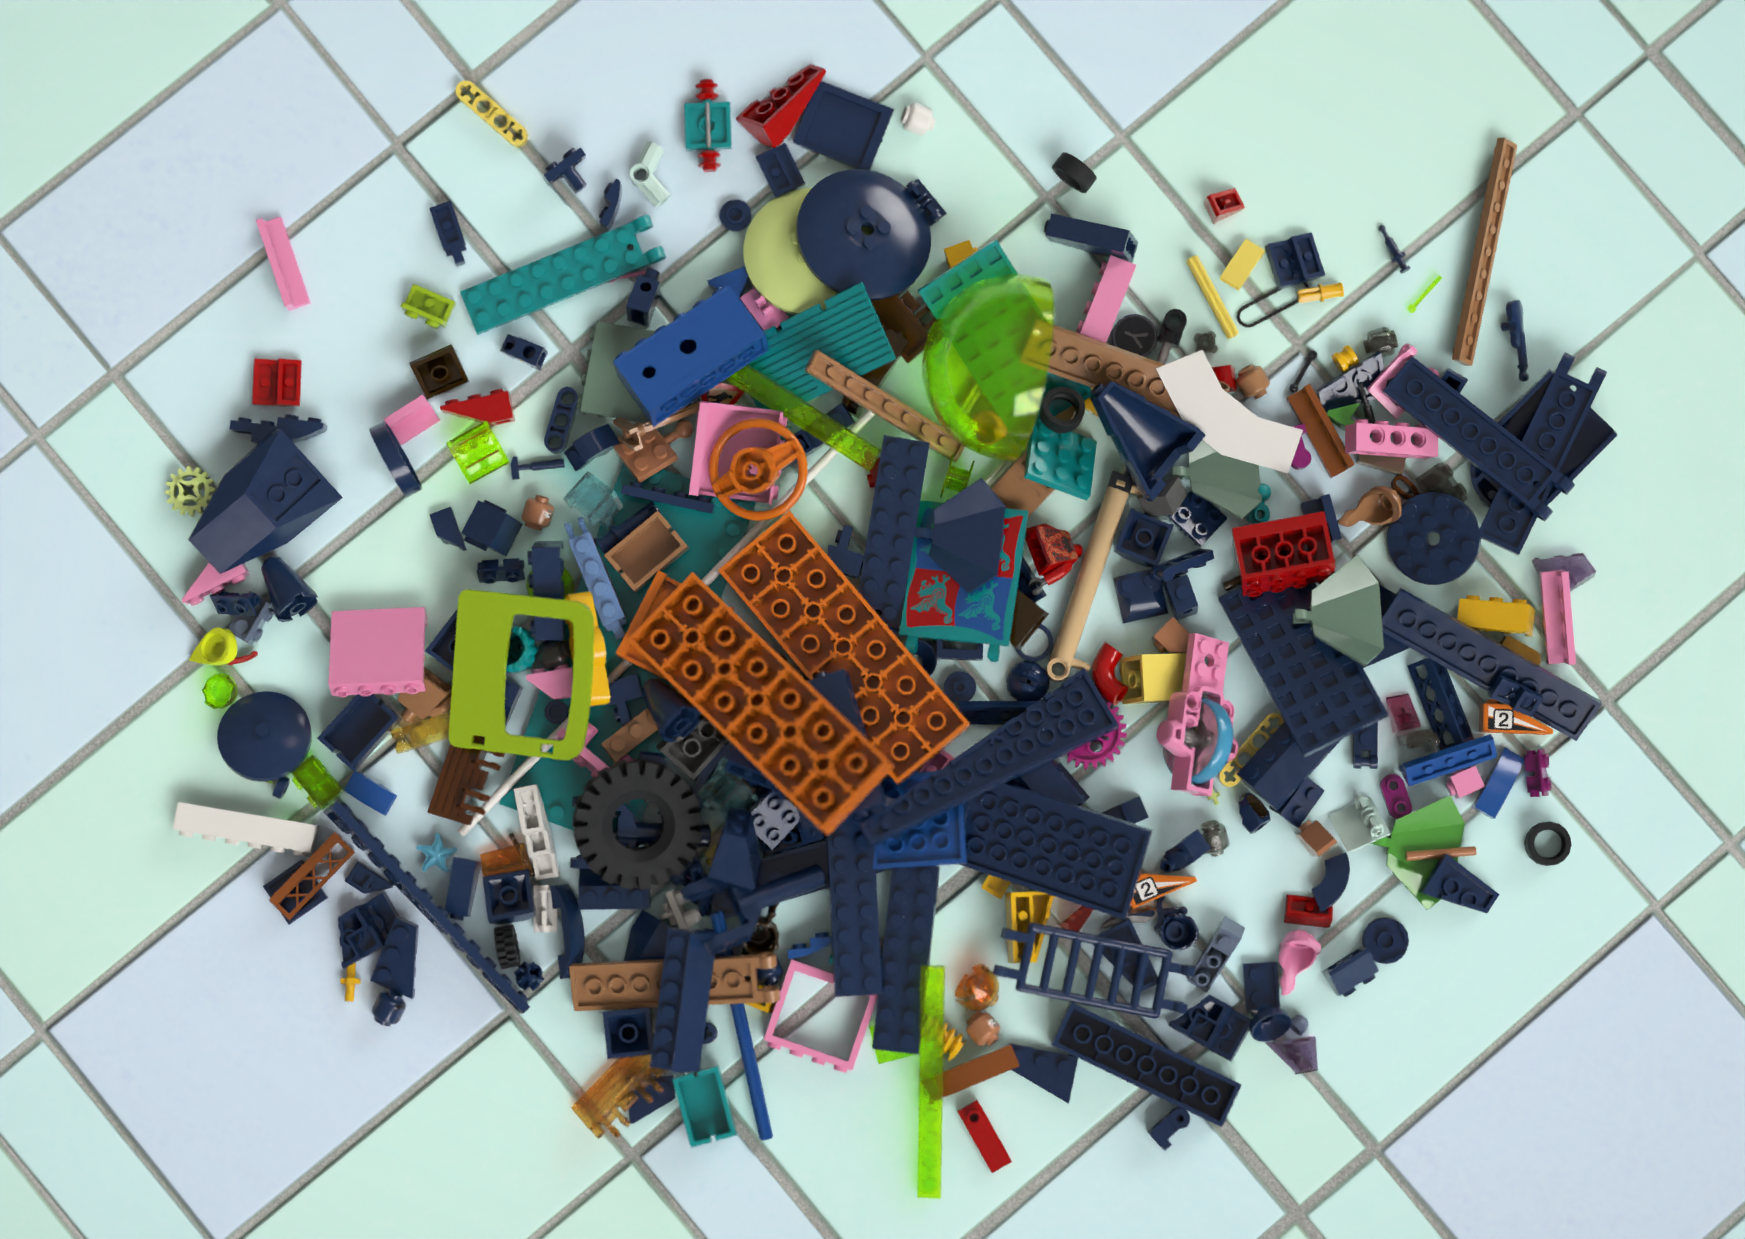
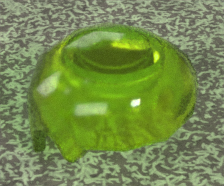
M220 673L208 678L202 689L205 697L204 703L213 709H223L232 705L238 695V687L233 677Z

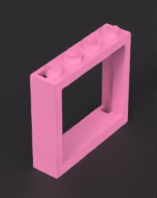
M791 959L780 991V1000L776 1002L764 1040L768 1041L767 1046L778 1050L783 1046L790 1049V1054L801 1058L803 1054L812 1057V1062L821 1065L829 1062L834 1064L833 1069L847 1073L848 1069L853 1070L878 995H866L870 999L848 1061L774 1036L773 1033L795 971L834 984L833 973Z

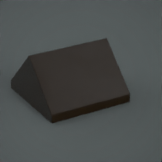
M452 344L409 362L427 400L469 382L456 349Z

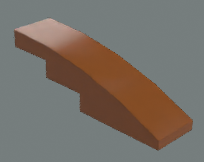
M1011 1044L924 1079L922 1083L930 1102H934L1020 1065Z

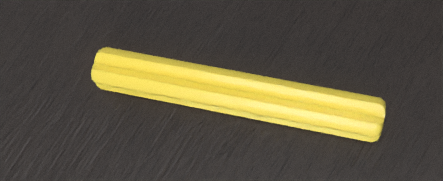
M1197 255L1190 257L1187 260V265L1227 339L1237 336L1239 331Z

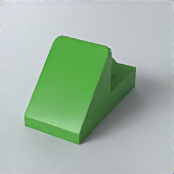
M1360 403L1328 410L1326 413L1334 425L1345 431L1346 425L1354 423L1351 417Z

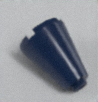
M272 556L263 562L261 567L262 575L278 621H292L291 616L299 614L301 617L317 604L316 597L318 598L316 592L282 558Z
M659 678L649 679L644 683L641 693L663 740L675 742V737L681 735L684 738L696 728L700 722L698 715L701 712L688 699Z

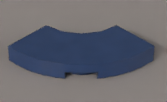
M1347 852L1324 861L1326 868L1325 877L1318 886L1311 889L1320 912L1334 905L1346 889L1350 874Z

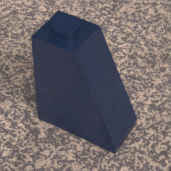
M453 857L445 910L450 913V918L463 921L464 916H471L482 862Z

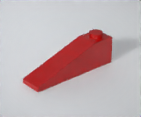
M812 64L808 65L787 80V85L779 89H772L769 91L770 96L761 102L755 100L735 119L761 144L775 148L792 131L826 74L825 68Z

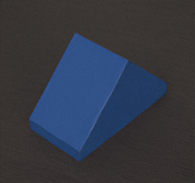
M744 266L707 281L709 288L714 291L720 287L724 288L730 285L740 299L747 287L749 277Z

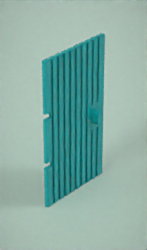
M862 282L824 300L827 307L822 310L821 305L818 303L780 322L782 328L780 332H778L775 325L763 331L766 334L769 351L740 369L757 408L778 410L786 413L833 390L830 386L804 371L814 350L822 352L859 376L896 359Z

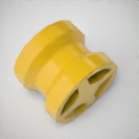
M1349 345L1344 346L1341 352H1335L1331 355L1334 364L1341 373L1359 363L1357 355Z

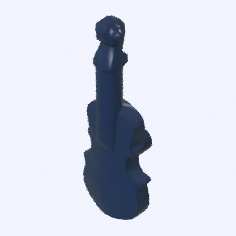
M1520 300L1508 301L1506 304L1507 322L1501 323L1502 331H1510L1511 346L1517 349L1518 378L1520 381L1526 382L1529 379V375L1526 373L1528 361L1523 325V306Z

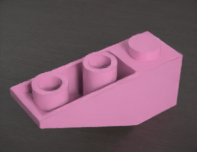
M208 563L184 595L182 602L194 606L203 602V597L209 594L217 595L225 590L224 587L231 583L237 585L245 581V576L250 574L246 564L243 563L219 574Z

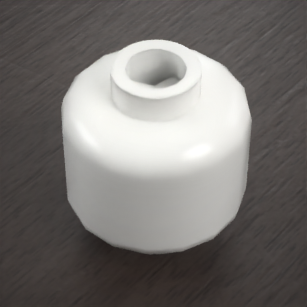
M912 103L910 106H905L900 122L903 123L904 130L923 136L927 131L933 130L936 118H933V110L918 103Z

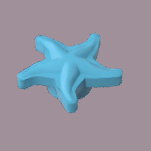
M439 833L435 834V841L432 846L419 845L416 847L417 850H421L426 855L422 871L426 872L430 866L437 865L444 872H449V868L446 866V858L454 854L457 848L448 849L443 847Z

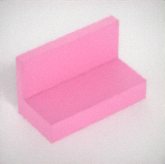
M421 395L384 418V421L387 422L399 443L403 445L440 422V419L426 397Z

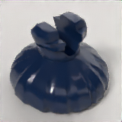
M1019 662L1010 669L1007 675V690L1016 701H1040L1048 693L1050 678L1046 670L1038 663Z

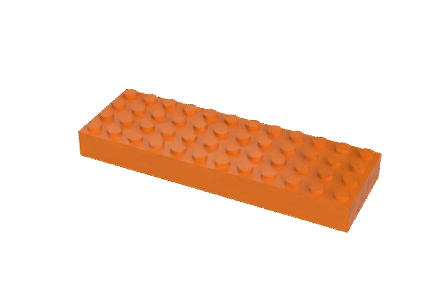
M790 510L718 569L723 578L809 680L814 679L813 676L821 672L829 674L844 669L849 673L868 740L895 766L888 775L898 786L970 727V723Z
M693 572L627 639L827 835L895 767Z

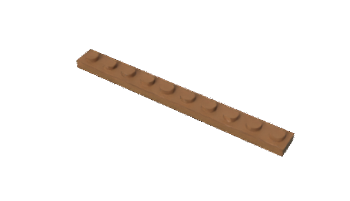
M1497 138L1483 210L1480 215L1478 234L1475 239L1476 244L1471 259L1469 278L1466 283L1464 302L1462 303L1461 317L1457 327L1455 346L1453 347L1452 360L1465 366L1473 365L1518 146L1506 138Z

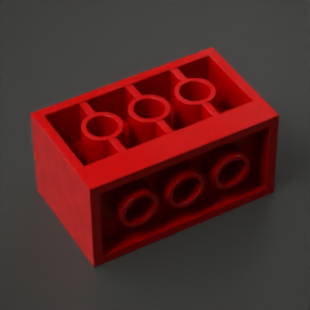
M1324 511L1232 528L1233 550L1243 596L1256 597L1263 592L1271 591L1278 593L1284 591L1285 588L1294 587L1299 589L1312 583L1321 584L1335 573V559Z

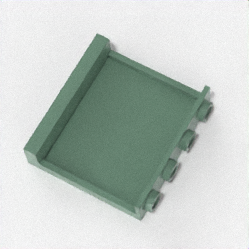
M597 321L596 327H592L590 333V340L593 341L592 349H588L586 355V363H589L588 371H584L581 384L585 385L584 393L579 394L577 407L581 408L580 412L583 415L588 413L616 419L622 417L628 421L641 423L649 421L619 380L613 361L619 353L629 351L635 347L639 340L649 338L655 331Z

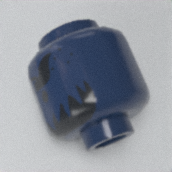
M395 990L379 993L371 1011L374 1020L383 1026H391V1024L398 1023L404 1013L406 1003L402 999V994Z

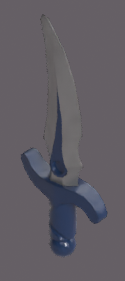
M1162 896L1157 900L1156 907L1147 906L1144 909H1129L1126 920L1130 919L1132 923H1146L1149 920L1158 919L1157 924L1154 926V930H1158L1164 917L1174 913L1186 915L1188 909L1185 906L1180 908H1162L1161 904L1165 899V896ZM1112 916L1101 925V928L1118 925L1126 920Z

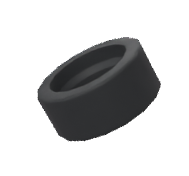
M1063 152L1052 165L1053 171L1060 179L1081 193H1086L1097 179L1095 173L1085 163L1067 152Z
M1060 386L1052 388L1045 394L1042 400L1039 415L1042 423L1048 429L1056 433H1068L1080 425L1085 414V403L1082 396L1069 387ZM1058 399L1070 402L1076 410L1074 418L1067 421L1055 418L1049 411L1050 403Z
M1542 822L1534 825L1527 832L1524 841L1525 851L1529 858L1536 864L1543 866L1557 865L1563 862L1570 854L1572 846L1568 831L1555 822ZM1544 830L1554 831L1561 839V849L1553 857H1543L1535 849V838Z

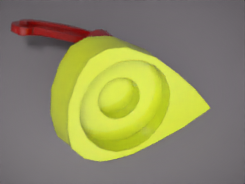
M217 627L205 634L193 651L189 661L218 666L227 664L231 666L257 657L258 652L253 651L249 655L235 658L237 655V641L233 632L226 628Z

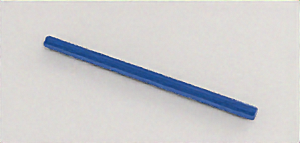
M716 911L711 913L714 932L720 934L728 931L724 912ZM732 948L719 952V956H734ZM744 1003L730 1004L759 1138L763 1141L773 1138V1132Z

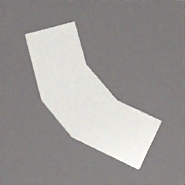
M1203 350L1156 368L1181 419L1198 427L1206 435L1202 440L1218 453L1284 473L1289 472L1303 430L1259 418L1222 389Z

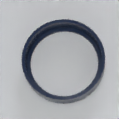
M383 421L370 428L371 437L403 494L408 498L423 490L407 455L387 422Z

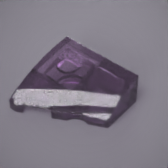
M1583 553L1572 554L1567 557L1559 555L1554 556V558H1535L1532 560L1538 575L1539 572L1568 571L1570 592L1595 577L1596 570Z

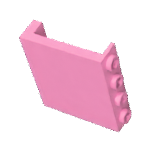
M700 401L689 495L698 496L699 494L717 497L709 478V460L716 441L724 431L740 421L752 418L772 420L787 427L788 417H783L784 412ZM749 428L738 432L729 439L721 451L718 462L719 479L730 470L732 458L738 451L748 447H765L767 449L782 444L785 440H780V434L766 428ZM751 465L750 473L757 475V467ZM774 483L767 491L757 494L742 491L729 498L763 502L772 505L773 499L777 500L779 486H775Z
M425 607L332 611L328 680L332 696L347 697L348 695L370 696L372 694L393 695L405 692L409 694L426 692L424 684L425 626L428 625V618Z

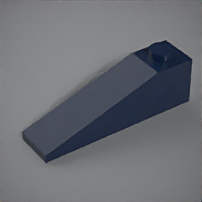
M642 909L630 929L624 961L664 959L668 928L673 926Z

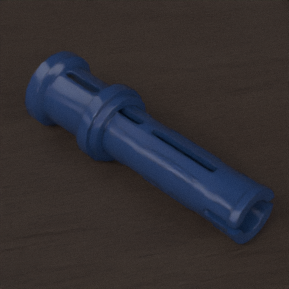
M651 501L619 526H611L610 531L600 538H594L602 552L606 554L656 511H659V509Z

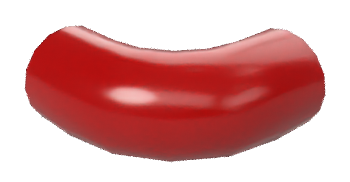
M1104 642L1092 663V678L1099 693L1111 704L1117 705L1123 700L1128 691V687L1115 676L1116 665L1123 657V654Z

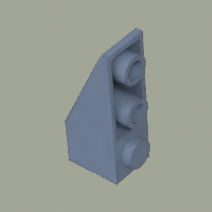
M1224 916L1195 965L1194 977L1189 976L1187 981L1208 992L1241 941L1245 927Z

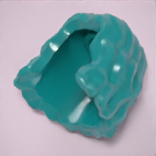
M514 626L512 628L513 634L510 636L506 672L518 673L532 667L537 659L538 648L530 631H527L526 628Z

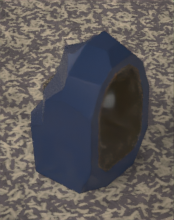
M1246 792L1239 797L1238 806L1240 808L1239 814L1242 819V825L1250 835L1256 833L1271 821L1269 811L1254 794Z

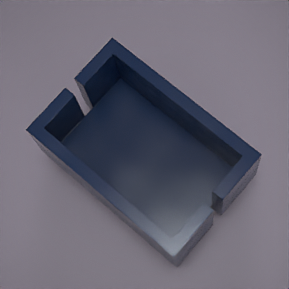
M376 694L370 696L356 695L317 739L332 753H336V756L351 770H357L398 725L402 718L388 705L384 704Z

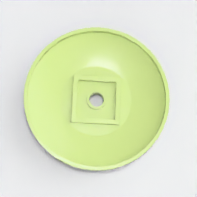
M812 188L790 191L774 198L763 206L748 227L743 247L744 265L753 287L771 305L794 315L818 303L821 305L822 310L827 308L824 300L838 294L814 276L804 262L797 243L796 221L803 200ZM861 226V230L864 234H872V230L870 227Z

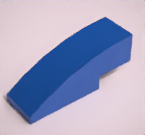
M1504 747L1484 782L1485 787L1480 791L1472 808L1491 819H1495L1525 759Z

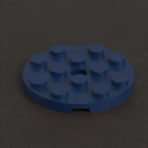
M1428 492L1416 495L1402 504L1401 517L1389 524L1387 545L1392 561L1405 576L1418 583L1440 585L1457 580L1472 567L1479 554L1481 535L1476 516L1463 501L1449 494ZM1432 532H1436L1440 536V541L1436 545H1430L1428 541V535Z

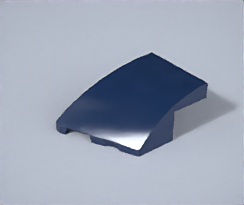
M386 892L379 894L363 905L352 908L338 917V927L341 933L339 940L343 955L341 966L343 969L384 947L393 922L399 916Z
M1208 995L1199 1004L1188 1009L1186 1014H1183L1176 1020H1172L1168 1026L1232 1062L1249 1032L1251 1019L1235 1011L1223 1001Z

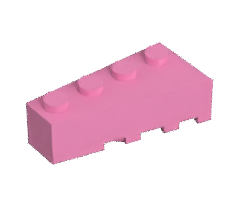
M1112 255L1108 263L1103 261L1099 271L1102 279L1100 282L1095 281L1091 292L1095 297L1093 302L1088 300L1083 312L1087 317L1085 321L1080 320L1076 333L1104 343L1107 342L1136 264Z

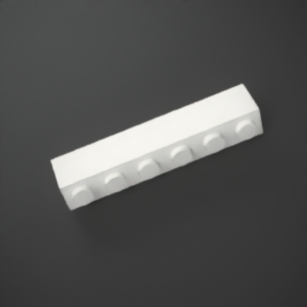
M178 802L173 830H178L179 835L193 838V833L201 834L203 840L216 841V837L225 838V843L239 845V841L248 842L247 847L261 849L262 845L271 846L270 851L284 853L285 849L294 850L293 855L307 857L308 852H315L319 825Z

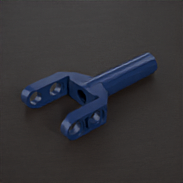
M574 796V797H573V800H572V806H573V807H575V804H576V801H577V799H578V796ZM624 804L618 808L619 814H617L616 832L618 835H616V839L625 846L628 843L631 845L630 847L638 848L639 846H645L646 842L650 844L659 834L657 830H661L662 823L640 822ZM701 824L700 844L697 843L696 847H709L711 827L709 824ZM581 854L576 857H570L571 868L591 869Z
M815 864L758 885L754 890L707 877L685 886L680 892L685 901L694 902L728 889V897L742 925L717 934L712 940L708 941L705 946L709 954L712 955L750 941L762 909L824 886L825 877L819 865Z

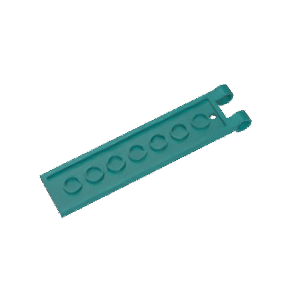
M650 216L638 217L628 224L460 291L477 335L666 259L662 246L652 248L643 254L635 236L654 226ZM631 244L634 247L632 250H628L627 246Z

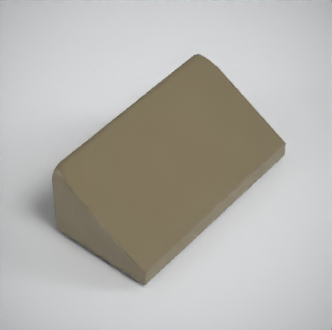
M1358 454L1356 464L1394 475H1402L1406 458Z

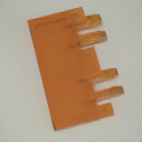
M651 1055L618 1058L571 1107L598 1139L606 1133L601 1127L602 1124L616 1138L621 1135L619 1130L612 1124L616 1118L626 1127L631 1124L618 1107L626 1112L639 1099L634 1093L635 1090L650 1104L654 1099L645 1088L651 1084L657 1092L661 1093L664 1090L651 1073L659 1078L665 1070L650 1067Z

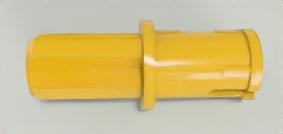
M1341 282L1323 286L1318 284L1317 287L1299 289L1297 291L1299 303L1317 300L1324 302V299L1344 296V288Z

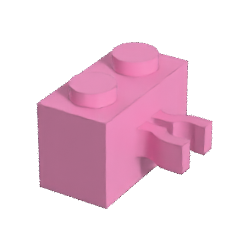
M755 288L740 297L741 302L763 331L774 325L779 331L782 329L780 322L789 318L784 311L767 302L763 295L761 296Z

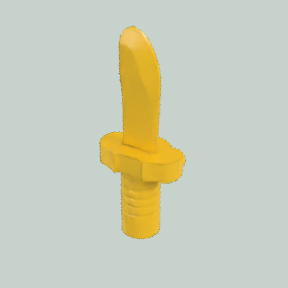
M356 963L347 967L346 978H340V984H346V1002H354L355 985L361 984V979H355Z

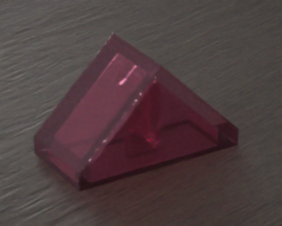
M1409 693L1386 697L1392 733L1421 727Z

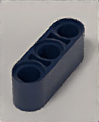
M564 387L559 390L544 437L545 447L552 454H561L565 451L577 413L579 396L571 387ZM565 394H573L574 400L572 403H563L562 399ZM561 415L568 417V421L564 426L556 425V419ZM554 437L561 439V444L558 448H551L549 445L550 440Z

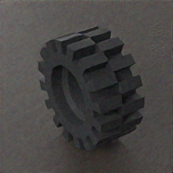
M514 925L495 927L494 941L500 968L506 969L520 966V950Z

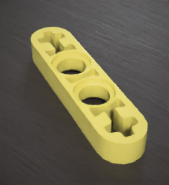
M465 80L458 83L455 92L458 99L512 146L522 147L527 143L528 133L519 122L472 82ZM470 87V92L475 97L474 101L468 95L462 96V88L468 89ZM487 101L490 104L489 110L486 112L478 111V103ZM501 115L507 118V123L503 127H497L494 124L497 116ZM510 126L516 133L522 132V140H513L514 136L509 131Z
M1268 714L1240 746L1236 757L1225 764L1218 776L1219 782L1223 786L1232 787L1239 783L1241 779L1237 775L1238 770L1233 775L1234 782L1231 780L1225 782L1226 776L1224 772L1229 773L1234 769L1230 765L1232 762L1240 769L1244 767V765L1238 762L1239 754L1246 752L1252 758L1260 749L1253 744L1254 736L1262 735L1267 741L1270 738L1269 735L1260 730V728L1263 726L1266 730L1270 726L1269 718L1272 720L1278 718L1277 724L1281 726L1284 720L1280 714ZM1274 727L1269 733L1273 735L1277 728Z

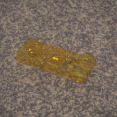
M450 712L391 730L392 738H395L397 744L395 746L396 753L408 752L448 739ZM410 734L411 742L406 743L404 736Z

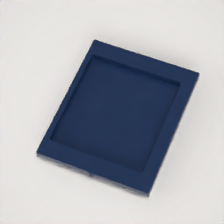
M821 81L804 110V115L794 137L793 144L852 168L870 170L880 144L883 142V137L894 109Z

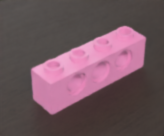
M1357 419L1354 420L1353 424L1345 426V453L1430 459L1438 457V437L1422 424L1409 427V423H1395V426L1389 425L1388 421H1375V424H1368V420ZM1370 433L1372 434L1373 441L1370 439Z

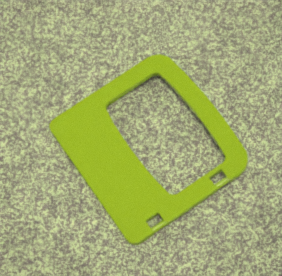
M472 589L463 590L458 597L448 736L450 744L459 748L557 760H571L579 756L585 744L593 684L594 617L590 608L584 603L571 600ZM517 614L570 620L573 624V684L569 719L563 740L513 735L506 731L505 683L507 657L513 619ZM474 735L485 737V743H473ZM542 744L553 745V753L543 752Z

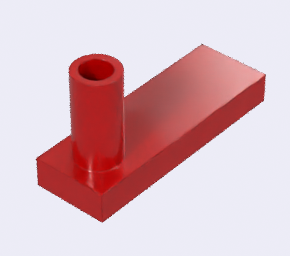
M978 1100L957 1111L991 1173L1012 1162Z

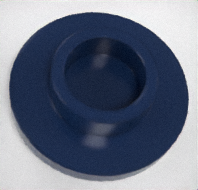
M737 199L726 202L721 207L719 213L721 224L727 230L733 232L744 230L750 224L752 217L749 206Z
M963 671L950 674L944 682L945 695L950 701L959 704V701H970L976 692L975 680L970 674Z

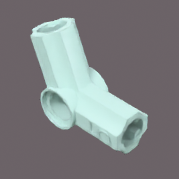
M647 141L635 165L630 170V178L633 185L646 196L655 208H658L671 196L653 175L665 149L654 142ZM643 171L647 173V176L644 180L639 181L635 179L636 173Z

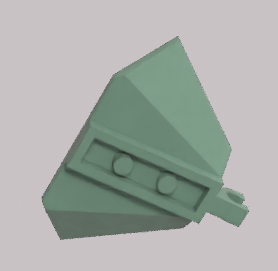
M1203 440L1193 452L1188 453V468L1183 466L1172 467V478L1178 475L1180 480L1189 479L1193 493L1240 519L1246 517L1262 502V496L1258 492L1260 486L1259 465L1221 455Z
M1357 554L1311 591L1310 611L1295 609L1292 617L1293 624L1311 623V630H1313L1316 638L1366 666L1384 649L1379 582Z

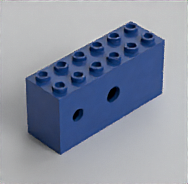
M727 285L724 288L716 289L712 296L705 301L700 300L695 303L688 312L678 314L673 319V322L667 326L663 325L657 328L649 338L639 340L635 347L629 351L619 353L613 364L619 380L653 427H655L769 350L766 334L730 285Z

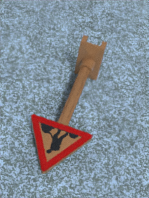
M721 382L701 395L699 401L683 407L655 427H653L650 421L632 424L622 417L614 419L613 424L623 431V435L618 437V441L633 451L643 449L640 437L644 436L646 432L699 412L700 401L735 405L747 388Z

